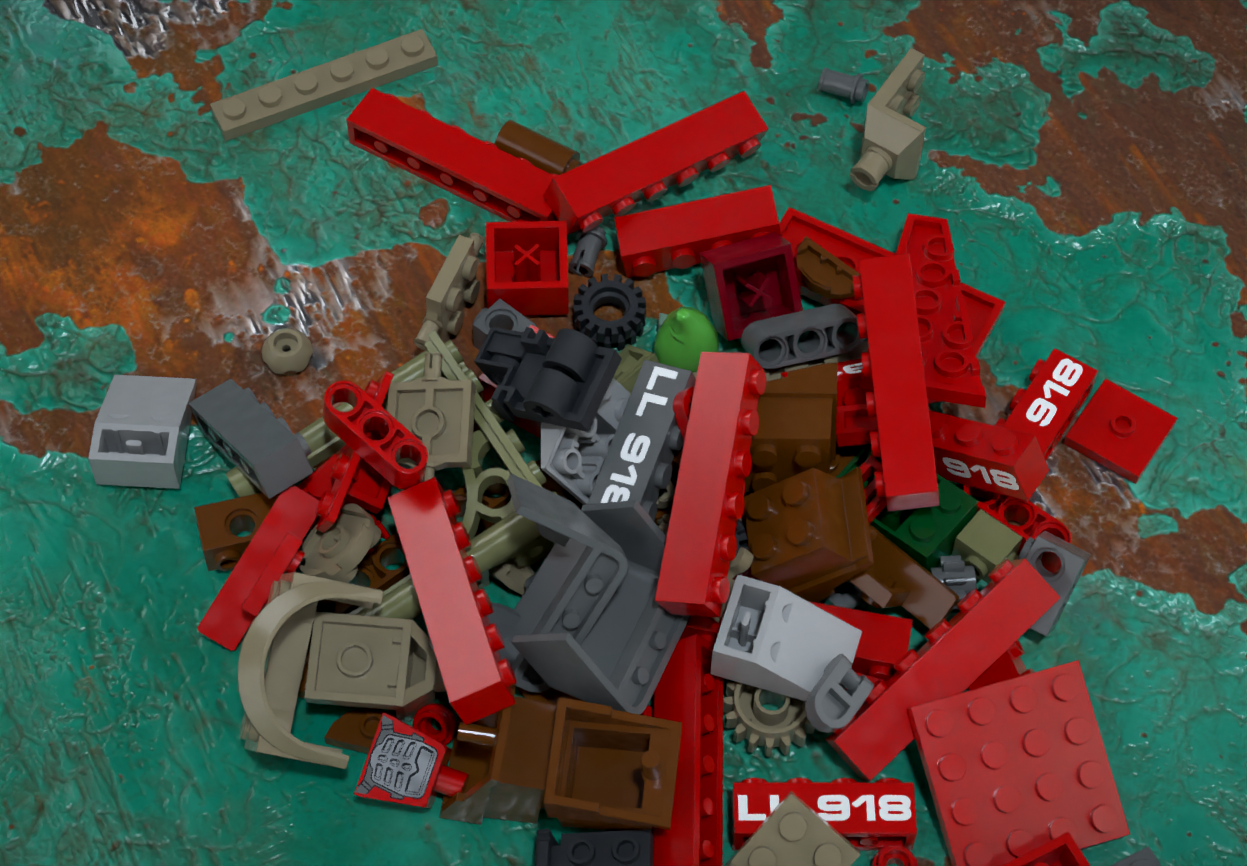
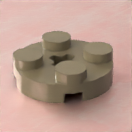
M345 504L340 509L343 513L337 516L335 523L325 533L316 530L317 523L301 548V551L305 553L303 558L306 561L305 565H300V570L307 575L349 583L358 571L357 565L364 558L368 550L377 544L381 537V529L375 525L373 517L357 504Z

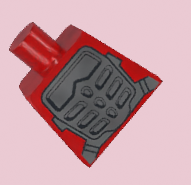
M383 713L354 795L431 809L438 792L451 797L457 792L464 793L468 784L469 774L447 766L452 752L450 747L398 718Z

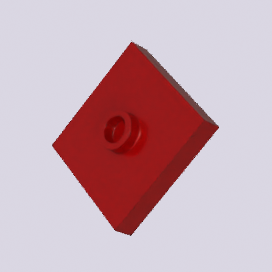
M1105 378L1066 435L1063 444L1137 484L1174 428L1178 418Z

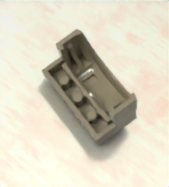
M297 572L281 574L279 582L273 581L268 604L252 621L239 654L237 691L240 694L245 710L240 728V739L246 740L244 749L346 769L349 756L342 754V749L302 742L290 734L318 601L327 599L372 609L373 603L381 604L383 590Z

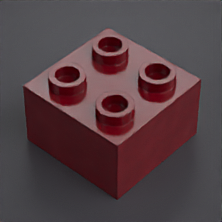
M773 232L700 252L713 325L727 341L741 338L744 329L755 321L803 311L791 243L778 233Z

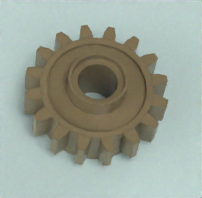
M728 682L726 687V695L728 697L723 698V712L727 713L724 725L725 728L736 727L733 737L736 743L745 738L749 740V752L752 753L760 745L764 746L765 755L771 757L773 747H780L783 754L787 755L790 751V742L793 741L796 745L802 747L805 745V733H814L815 727L808 720L805 711L806 701L740 682ZM772 703L780 709L771 711L765 709L762 705Z

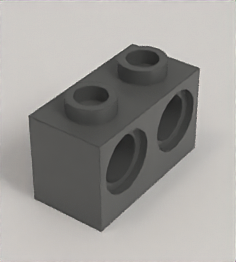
M1047 531L1039 534L1036 539L1029 537L1018 559L1025 558L1061 597L1030 627L1044 636H1047L1054 630L1091 556L1090 553ZM1043 552H1053L1060 558L1061 569L1059 572L1052 573L1043 567L1041 562Z

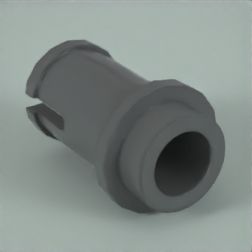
M826 67L821 73L818 84L819 91L849 98L852 104H855L857 101L864 102L869 89V80L863 79V74L852 76L830 70Z
M600 226L588 232H583L581 229L577 231L576 239L578 243L572 261L569 263V270L572 273L582 277L583 270L586 268L585 277L593 275L599 252L607 244L606 232Z

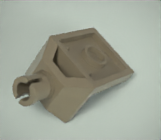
M913 48L908 51L867 105L860 160L850 170L852 181L864 190H875L885 174L894 179L914 180L918 175L926 127L906 116L912 117L921 102L918 90L925 79V72L922 71L925 54Z
M325 612L315 613L304 697L306 703L391 709L396 711V716L399 720L408 723L414 718L420 708L435 701L436 692L446 691L435 652L430 646L429 637L413 620Z
M790 791L725 866H851L861 854L855 846L796 794Z

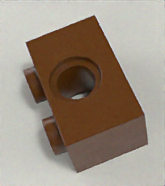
M262 492L194 507L208 571L234 569L280 495L279 493L270 499ZM242 531H252L248 536H236Z

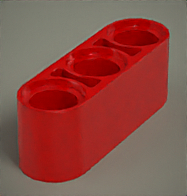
M345 380L337 381L330 385L325 392L323 419L327 427L395 487L406 490L421 483L425 476L428 452L425 445L358 385ZM345 402L352 405L354 409L348 412H341L336 410L333 405ZM377 430L386 437L376 441L369 439L365 433ZM409 458L415 461L418 466L406 469L399 466L397 461Z
M963 485L962 490L972 497H981L987 501L978 502L977 512L982 509L1023 537L1018 551L1019 555L1029 537L1036 539L1044 531L1071 544L1069 529L1029 500L1026 501ZM1007 521H1017L1021 524V526H1014L1012 524H1009ZM1043 552L1041 557L1043 567L1049 572H1057L1061 568L1060 558L1053 552Z

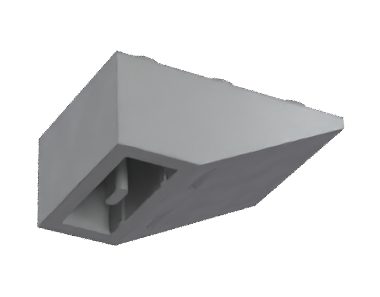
M114 374L94 424L88 457L96 484L180 489L192 416L188 403L194 400L197 385L196 379Z
M614 378L588 431L541 422V469L583 505L588 503L631 395Z
M737 574L713 648L710 674L807 701L809 694L824 675V669L837 655L842 653L853 665L862 631L781 586ZM840 682L839 685L845 690L846 687Z

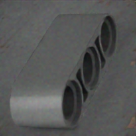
M831 304L758 320L750 323L744 329L741 336L743 348L765 369H775L851 352L862 345L865 340L859 339L857 316L842 304ZM847 322L846 328L842 332L836 333L838 327ZM809 331L808 336L798 342L800 335L803 332ZM771 339L770 344L765 349L759 350L760 345L764 341Z

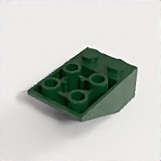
M871 443L866 444L836 478L846 475L856 467L859 468L870 455L873 457ZM873 457L882 464L881 457ZM874 472L863 483L864 489L875 478ZM937 474L940 506L888 511L886 505L870 523V525L875 527L928 571L930 567H938L940 565V556H950L952 554L956 537L977 514L979 502L939 474ZM876 492L875 495L866 503V506L874 499V497L877 495V492Z

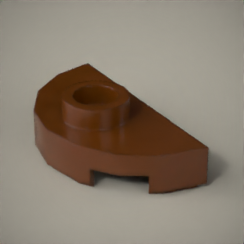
M805 236L798 247L796 269L800 280L810 291L825 298L844 299L855 296L852 276L861 274L807 236Z
M359 708L347 712L332 723L324 737L325 743L368 754L382 714L386 713L393 717L396 716L379 708Z

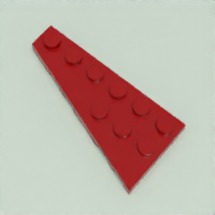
M908 213L896 255L910 253L927 399L985 408L986 392L984 385L982 386L980 365L974 351V338L965 297L962 295L959 270L956 269L954 260V247L948 220ZM862 368L860 388L874 390L872 377L864 378Z

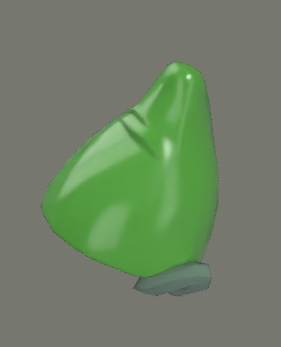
M683 306L668 315L659 313V330L655 335L654 353L659 363L689 370L694 373L698 371L701 352H719L717 330L708 317L699 310Z

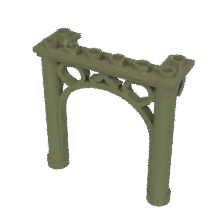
M434 330L428 334L430 340L424 343L427 350L392 371L391 373L394 376L391 382H410L424 377L425 353L430 352L433 355V352H438L443 355L441 377L448 380H472L475 383L474 421L480 430L473 432L471 467H461L467 490L466 510L462 523L472 543V546L466 548L468 556H474L482 574L512 558L520 566L533 565L550 553L555 542L544 538L539 533L536 522L516 513L512 497L509 503L500 509L489 508L482 504L485 490L490 485L503 483L508 486L507 479L511 473L540 487L547 480L534 460L526 464L520 454L526 451L513 429L506 433L499 424L504 419L501 418L491 405L493 400L490 399L484 403L479 395L484 390L483 386L471 369L468 370L463 362V357L451 339L443 343ZM388 391L382 404V407L386 411L388 405ZM344 402L335 409L341 412H348L354 408L352 405ZM323 416L299 431L311 450V454L307 456L311 468L346 445L344 441L327 427ZM491 448L494 449L507 470L489 468L483 471V458ZM237 467L225 473L239 497L262 493ZM480 519L494 523L493 526L474 537ZM411 574L383 591L381 604L373 603L372 609L358 607L349 614L414 619L422 613V609Z

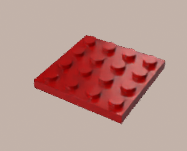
M1079 660L907 708L952 866H1002L1067 832L1070 833L1079 849L1130 835Z

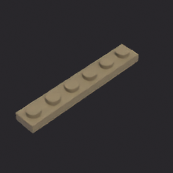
M420 29L210 104L211 113L224 140L227 141L437 66L438 56L424 30Z

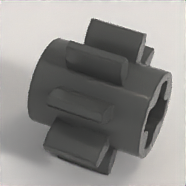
M961 555L940 556V565L929 568L931 574L958 594L959 601L953 609H958L957 604L961 599L976 589L975 569L973 566H964V561H961Z

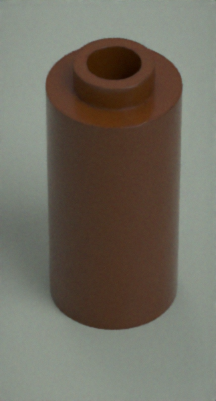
M509 120L503 125L494 143L500 150L517 158H525L533 166L550 174L561 175L583 165L580 162L579 152L513 120Z

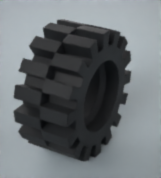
M601 274V282L597 283L595 277L588 279V287L582 284L578 288V294H575L573 299L574 330L588 336L597 346L603 344L604 348L611 349V345H616L618 351L625 348V341L630 345L636 343V335L641 337L645 326L646 300L645 297H642V290L639 286L634 289V281L628 278L625 283H622V275L615 274L614 281L608 280V274ZM604 305H614L622 308L625 315L618 320L606 321L596 317L594 311Z

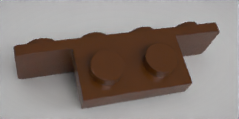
M877 530V537L871 542L874 564L845 582L851 581L862 590L861 597L870 605L879 609L902 606L931 629L939 621L948 617L959 601L958 594Z

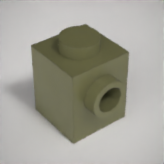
M980 509L956 537L951 556L961 555V561H964V566L974 567L976 579H982L989 584L992 580L988 575L998 564L1005 559H1008L1010 562L1018 559V551L1023 537Z

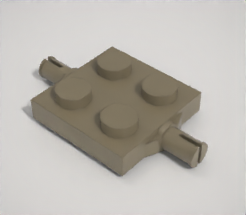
M471 233L469 238L462 235L457 237L426 296V317H424L423 325L414 339V344L418 348L427 350L424 343L430 340L428 334L434 330L443 343L449 340L451 334L457 335L464 320L463 311L467 303H474L480 289V281L476 280V272L479 265L477 255L485 244V239L480 234Z
M430 352L425 353L424 377L410 382H391L388 391L387 412L415 435L427 448L428 460L422 482L433 478L435 471L444 468L471 467L476 385L472 380H448L441 377L443 355L438 352H433V355ZM409 458L397 461L399 466L406 469L418 466L415 461Z

